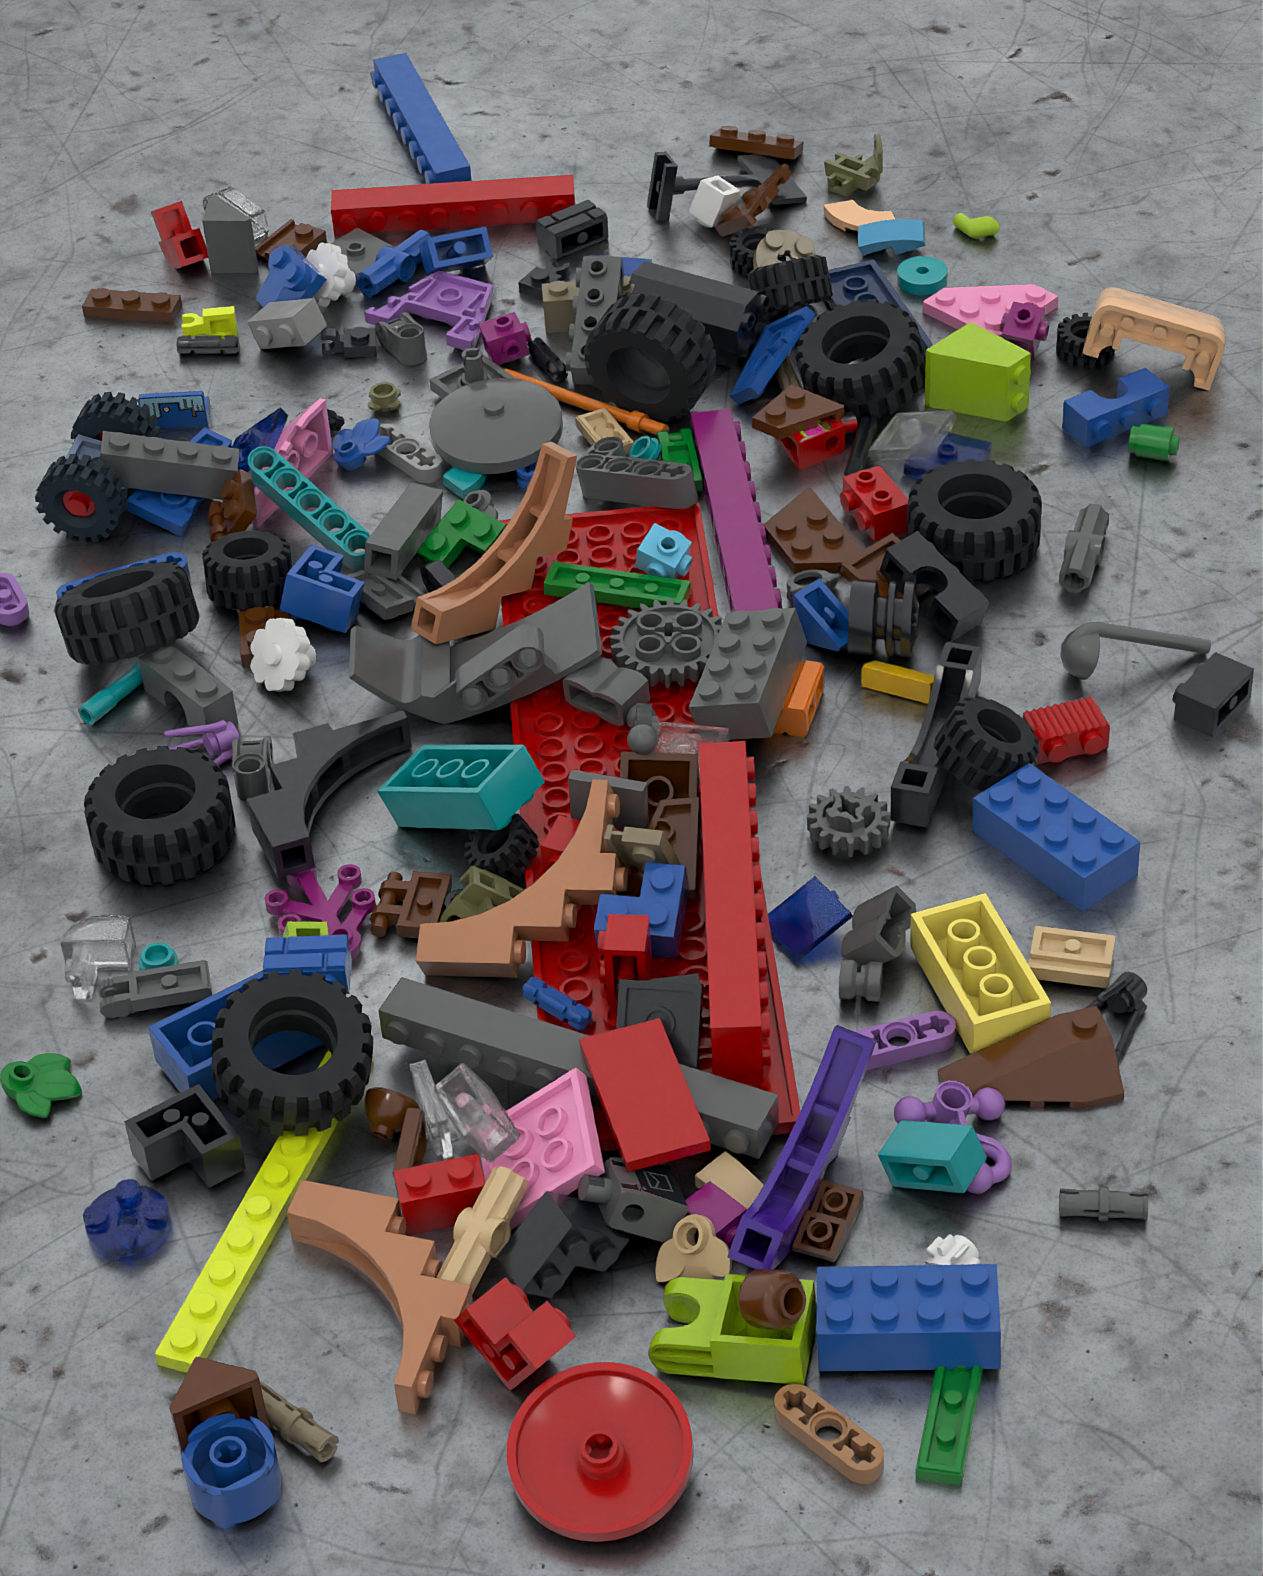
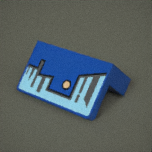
M203 391L139 394L138 396L139 407L145 404L150 409L148 415H155L158 420L155 426H160L161 429L209 426L210 399L209 397H204Z

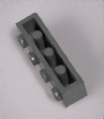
M583 256L582 268H577L576 287L579 288V296H573L572 312L573 315H576L575 324H570L569 342L573 343L572 352L566 353V371H571L574 384L593 385L591 381L592 375H588L585 366L584 348L588 336L607 309L616 303L618 299L622 298L625 277L622 257Z
M103 431L100 460L105 463L102 467L106 470L112 467L116 471L114 478L121 477L124 481L123 487L223 500L221 497L223 485L228 479H232L238 471L239 449Z

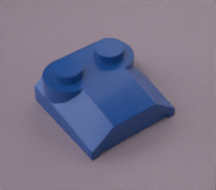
M281 245L274 249L269 256L268 268L270 273L264 281L256 300L265 307L269 302L313 298L327 279L298 249L292 245Z

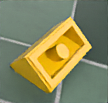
M876 660L864 664L862 667V687L926 704L929 703L934 675Z

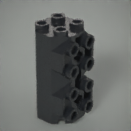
M644 261L632 273L629 283L635 285L632 293L626 291L625 297H631V295L644 294L645 297L651 294L661 296V300L667 301L670 299L676 302L677 306L682 310L685 308L693 314L692 318L696 322L700 320L704 325V333L710 335L714 345L712 349L716 352V363L728 368L738 367L742 364V360L749 359L765 326L770 324L768 323V310L771 302L769 296L754 290Z

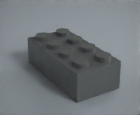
M770 608L768 610L756 611L738 610L726 614L689 705L701 741L772 737L807 644L796 608Z

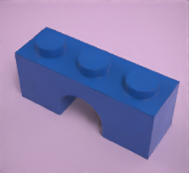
M1143 368L1118 378L1116 399L1103 398L1089 390L1064 400L1062 428L1087 448L1131 430L1133 425L1140 426L1141 423L1145 424L1167 415L1170 387L1148 369Z

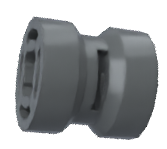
M842 959L839 976V999L852 1000L856 995H859L868 1002H880L883 983V962L870 961L867 965L862 964V966H859L855 960Z

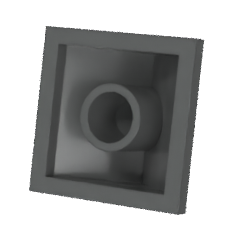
M210 196L202 222L211 273H255L259 271L251 218L218 196Z

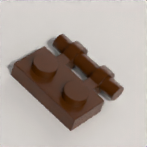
M239 469L232 479H228L223 485L221 491L223 502L213 501L210 503L207 518L209 525L212 527L209 532L211 542L230 533L246 531L257 516L251 473Z
M413 871L410 881H402L403 877L400 873L390 872L387 880L381 883L378 892L380 902L373 908L371 914V933L376 937H383L386 934L387 928L394 924L397 925L398 936L419 938L420 924L440 922V918L446 909L445 898L452 889V875ZM400 900H404L403 906L395 905Z

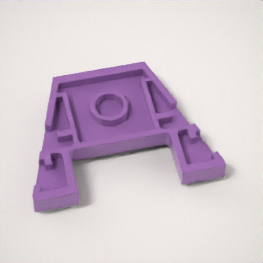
M437 271L409 286V293L401 297L391 296L387 298V305L377 310L371 307L364 312L366 323L372 325L380 321L386 323L397 319L404 312L419 315L424 319L445 322L453 327L446 334L447 346L462 350L475 348L480 334L479 323L485 321L494 296L493 285Z

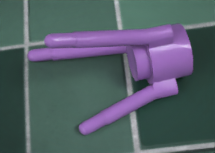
M224 720L208 725L168 730L164 733L166 738L204 734L203 738L176 745L169 749L176 750L177 747H183L191 750L205 746L210 755L216 754L218 756L213 760L218 766L233 759L232 739H240L234 724L231 721L225 722Z

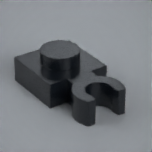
M552 258L547 261L545 269L534 268L518 282L519 293L543 301L542 284L567 279L570 276V263L557 267V259Z

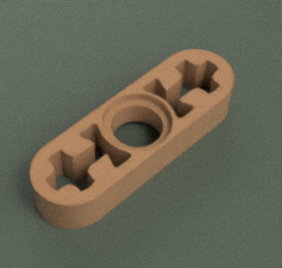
M789 1384L778 1390L774 1398L775 1419L783 1429L850 1481L857 1484H869L880 1478L884 1470V1450L875 1438L804 1385ZM800 1404L803 1405V1412L796 1407ZM787 1405H790V1406H792V1407H794V1408H792V1409L789 1411V1410H787ZM832 1426L840 1430L842 1434L835 1440L826 1441L820 1439L816 1432L822 1427ZM855 1456L862 1459V1461L858 1464L855 1463ZM869 1456L871 1457V1463H868L863 1459H866Z

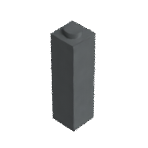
M413 482L408 485L365 542L364 572L394 580L398 579L416 554L418 548L441 520L443 490Z

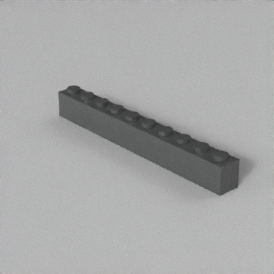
M404 977L400 978L378 1010L382 1038L394 1044L412 1047L429 1055L440 1056L461 1063L466 1067L477 1068L499 1075L506 1080H514L536 1087L539 1090L576 1067L587 1077L592 1106L603 1109L580 1050L579 1039L589 1035ZM679 1064L710 1139V1144L729 1149L737 1154H745L759 1159L779 1124L778 1095Z

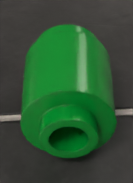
M1141 423L1140 426L1133 425L1129 437L1128 452L1136 453V457L1169 462L1171 455L1177 456L1180 435H1174L1175 430L1172 427Z

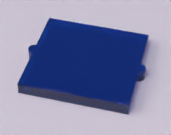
M814 876L768 914L770 930L776 935L775 939L778 944H784L800 960L850 920L853 915L838 900L837 892L834 890L830 892Z

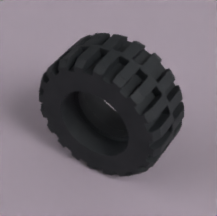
M644 294L631 295V297L620 298L616 303L612 304L590 333L584 348L585 366L588 375H592V384L596 390L600 389L602 391V397L608 403L611 401L618 408L629 412L636 410L649 416V419L661 422V420L669 422L687 415L694 408L714 377L717 360L716 352L712 349L714 347L710 335L704 333L705 327L700 320L696 322L692 318L693 314L686 308L682 310L677 306L676 302L670 299L667 301L661 300V296L651 294L645 297ZM638 350L651 355L663 368L649 362Z
M868 299V302L855 300L850 301L851 304L842 306V304L834 306L832 311L828 313L823 312L817 317L815 323L811 322L806 327L805 334L801 335L795 351V359L804 390L844 405V413L852 411L857 422L864 415L868 417L875 416L878 419L881 418V414L886 412L891 414L897 411L899 405L902 403L906 405L912 399L913 393L918 392L925 378L926 357L917 323L901 307L897 308L896 305L887 301L882 304L876 299ZM875 356L861 363L849 364L860 358Z
M975 458L966 459L965 462L950 461L943 467L938 465L932 468L928 474L924 473L911 488L908 500L907 537L918 531L936 547L937 551L949 563L957 567L969 582H973L974 579H982L983 582L992 581L997 576L1004 578L1010 576L1013 570L1019 571L1037 553L1041 535L1042 499L1038 488L1032 480H1029L1026 474L1020 470L1014 471V468L1008 464L1003 463L999 465L995 463V460L985 459L984 462L975 461Z
M167 561L145 563L140 566L135 565L90 579L88 582L81 583L75 586L74 589L63 593L57 599L54 608L69 656L77 663L80 662L85 665L89 663L96 665L103 662H117L121 659L137 657L146 652L150 653L162 646H168L174 643L175 640L187 636L188 632H192L196 628L200 617L186 570L175 562L168 563Z
M157 746L156 750L147 751V748L136 750L134 755L128 756L125 754L117 758L114 765L108 764L99 773L100 777L94 778L88 788L89 791L85 795L84 813L95 857L110 873L115 876L119 874L121 879L131 883L138 880L142 885L153 886L154 882H162L163 885L174 884L173 880L183 878L186 881L194 878L196 872L200 870L203 872L207 871L213 866L215 859L219 861L235 835V816L226 775L222 773V769L214 761L209 760L208 757L197 751L192 754L188 748L177 747L175 750L169 749L168 746ZM176 812L163 818L143 819L155 813Z
M289 969V975H279L278 971L265 973V980L258 982L257 978H253L244 983L242 994L239 991H234L226 999V1008H222L218 1012L215 1019V1030L212 1032L211 1063L212 1077L216 1081V1091L221 1100H229L228 1109L237 1118H241L243 1115L247 1116V1125L257 1130H260L263 1125L270 1128V1134L283 1136V1131H294V1136L308 1135V1129L316 1127L318 1132L331 1128L334 1117L337 1121H342L351 1113V1105H358L364 1096L365 1086L369 1083L373 1054L372 1025L369 1016L362 1013L363 1005L354 995L347 997V988L337 981H334L332 985L325 982V975L313 972L312 977L302 975V970ZM282 1031H300L319 1039L329 1049L332 1056L323 1066L312 1072L301 1075H286L264 1066L252 1051L260 1041L269 1035Z

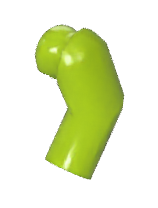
M958 213L953 219V225L973 239L994 236L999 231V223L990 216L971 219L964 213Z

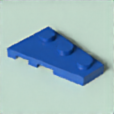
M806 306L765 326L729 396L738 405L750 399L756 400L764 393L767 383L816 315L811 309Z

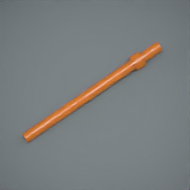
M504 369L515 379L529 381L545 388L558 401L589 412L606 408L617 422L626 424L630 430L638 433L646 431L657 435V431H669L668 425L649 419V416L636 410L629 412L510 369Z

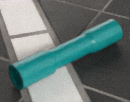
M139 661L113 684L99 691L78 708V713L84 722L93 725L111 711L120 700L143 683Z

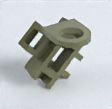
M880 133L874 134L873 155L865 161H862L863 155L860 154L853 158L837 152L835 153V162L829 160L824 162L825 173L828 176V190L848 197L858 188L867 191L879 182L880 173H883V149Z
M472 865L460 877V882L467 886L455 896L443 912L440 922H449L453 915L463 919L482 914L510 901L525 889L510 883L509 880Z

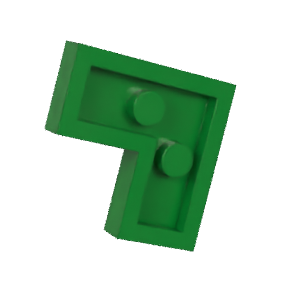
M458 499L416 553L422 560L428 563L439 559L449 568L466 546L484 555L507 525Z

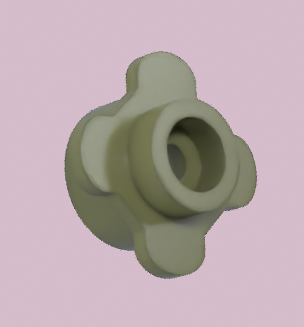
M389 382L373 385L369 392L371 401L368 402V408L383 412L397 409L400 407L398 397L401 396V391Z

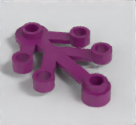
M316 864L315 868L286 876L289 885L303 889L311 905L288 900L287 893L280 889L269 891L265 895L264 900L267 912L275 916L284 915L278 920L281 937L283 936L287 921L301 922V919L313 922H327L328 935H348L352 959L358 954L362 943L358 930L367 914L371 913L376 906L375 895L372 890L362 888L353 892L354 889L362 884L361 870L354 864H347L339 868L337 872L339 883L329 900H327L317 882ZM353 892L351 896L353 909L341 925L337 917Z

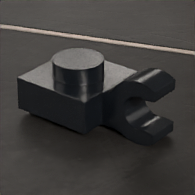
M355 327L353 329H344V335L338 333L333 328H324L321 331V340L333 341L331 343H322V354L324 355L344 353L345 358L377 357L375 328Z

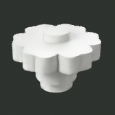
M320 243L317 250L312 249L309 251L306 258L327 279L313 298H315L318 307L326 308L330 300L336 301L339 296L348 295L352 292L356 282L355 274L348 267L347 256L341 254L339 246L330 243Z
M269 619L266 622L265 629H258L256 631L254 640L251 643L250 649L254 658L251 661L250 668L254 673L256 682L265 683L268 691H291L294 688L295 681H302L305 678L306 672L310 671L316 662V652L306 636L305 629L295 626L292 619Z

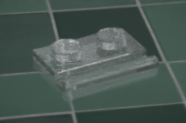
M426 1060L409 1064L413 1075L412 1082L415 1099L419 1107L424 1111L428 1138L436 1160L439 1162L454 1159L451 1142L458 1141V1136L452 1117H446L444 1112L447 1111V1106L441 1087H435Z

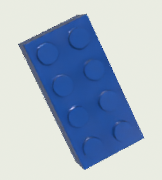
M1030 763L973 798L972 832L1081 912H1084L1138 876L1141 841Z
M263 970L148 1027L155 1061L180 1093L199 1084L211 1100L220 1097L216 1091V1081L213 1080L211 1069L212 1032L215 1030V1019L219 1010L226 1008V999L234 991L243 993L244 983L253 978H257L258 982L264 980ZM282 1031L264 1038L255 1046L252 1052L264 1066L273 1070L323 1043L316 1037L304 1032Z
M997 1264L817 1267V1348L819 1371L936 1370L938 1366H945V1370L955 1369V1366H966V1369H973L974 1365H980L982 1369H1001V1328Z

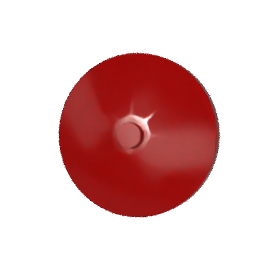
M593 1362L571 1367L555 1374L540 1384L526 1398L511 1424L507 1440L506 1457L514 1490L522 1505L532 1517L549 1530L562 1536L581 1541L601 1542L617 1540L641 1532L660 1520L675 1505L690 1478L693 1466L694 1444L690 1423L681 1402L660 1379L640 1368L627 1364Z

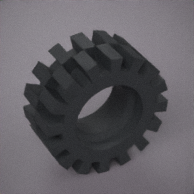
M758 226L752 227V231L745 228L742 229V233L736 232L735 237H731L730 264L737 274L743 272V277L748 278L747 274L754 269V253L760 241L769 232L768 227L758 230ZM786 256L778 257V260L785 262Z
M1083 313L1082 317H1079L1078 314H1073L1072 319L1066 317L1063 319V322L1058 324L1057 356H1060L1063 362L1068 360V365L1073 366L1075 363H1078L1079 368H1084V364H1089L1090 368H1094L1096 363L1102 366L1105 364V360L1110 361L1115 354V349L1112 346L1102 349L1098 358L1082 354L1092 318L1088 316V313Z
M514 813L511 817V822L500 830L479 829L477 833L472 831L469 835L472 841L466 842L465 849L467 851L464 852V855L471 866L473 865L482 870L485 869L510 882L512 881L511 875L514 874L518 878L523 874L520 870L523 866L527 869L531 866L532 863L529 861V858H536L538 854L535 848L539 847L540 842L537 840L539 837L518 813Z

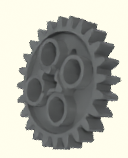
M669 599L666 605H661L658 600H654V607L651 608L642 603L640 604L639 613L630 609L628 610V618H618L619 626L612 627V636H610L612 661H616L618 668H629L642 673L646 679L650 680L651 687L656 686L659 681L664 682L666 688H669L673 681H677L681 687H684L685 679L698 683L699 674L703 673L722 626L721 617H713V610L711 608L701 612L700 603L688 607L687 600L685 599L679 605H674L673 599Z

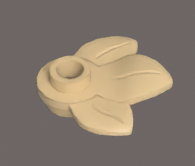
M691 1214L676 1224L673 1238L665 1242L658 1253L656 1262L657 1282H669L677 1277L716 1280V1276L725 1277V1274H731L732 1259L727 1257L730 1250L725 1242L716 1237L715 1228L707 1217ZM698 1230L699 1239L696 1244L694 1240V1235Z

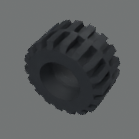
M815 255L753 269L747 274L750 290L770 297L771 302L768 313L803 304L825 301L833 296L827 261L824 256Z
M258 530L234 532L215 539L214 542L209 543L206 549L203 550L202 559L208 598L211 601H215L216 605L225 606L227 609L248 610L253 607L263 608L272 606L282 600L286 575L292 568L290 545L282 536Z
M971 696L965 697L964 700L961 699L956 704L936 735V741L934 742V749L937 751L936 755L944 763L943 766L959 781L982 792L1028 763L1032 764L1039 753L1040 747L1038 746L1037 736L1033 734L1034 730L1020 715L997 701L979 696L976 698Z

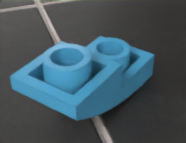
M890 219L858 226V248L863 256L892 247L896 255L926 246L925 224L923 220Z

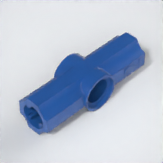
M420 229L395 248L387 245L382 247L377 254L375 262L355 277L356 286L360 288L363 295L372 298L397 279L404 282L410 280L416 271L417 265L422 262L419 246L426 238L430 237L429 233Z

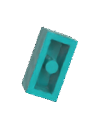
M900 1120L878 1153V1157L892 1187L965 1193L987 1159L972 1125Z

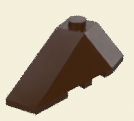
M1097 1006L1055 1015L938 1069V1077L941 1083L945 1081L963 1083L969 1088L973 1096L980 1089L986 1087L994 1088L1002 1094L1005 1102L1030 1101V1107H1044V1101L1070 1102V1108H1086L1124 1099V1089L1112 1034Z

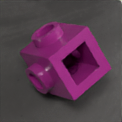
M1013 301L1010 312L1004 313L1001 320L1000 332H1002V338L1030 352L1031 357L1035 358L1040 341H1046L1050 323L1045 320V308L1029 302L1023 304Z
M515 312L500 315L494 319L479 323L485 351L489 359L496 365L513 362L530 355L527 342L532 340L526 322L520 323Z

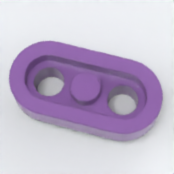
M0 573V624L15 626L24 621L29 615L27 599L13 575Z

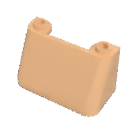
M1110 287L1101 291L1097 298L1082 354L1098 358L1099 353L1105 347L1112 346L1113 349L1118 350L1123 337L1186 355L1182 369L1188 371L1189 368L1195 376L1194 387L1209 391L1224 353L1226 335L1223 323L1213 315L1124 289Z

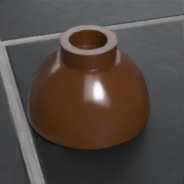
M373 1087L368 1089L364 1098V1109L366 1117L371 1124L369 1133L380 1139L392 1141L394 1134L402 1132L407 1108H420L419 1104L410 1097L387 1088Z

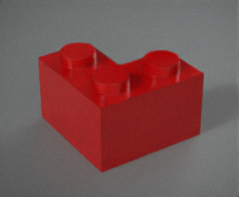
M506 1277L466 1308L454 1320L510 1391L576 1337L571 1331V1324L561 1310L553 1308L546 1301L533 1312L529 1307V1300L523 1290L517 1285L511 1284Z

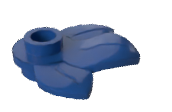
M376 418L363 420L356 424L353 430L343 429L335 436L332 442V447L335 450L334 460L344 470H354L360 467L366 461V456L379 453L391 441L388 436L378 435L380 430L379 420Z

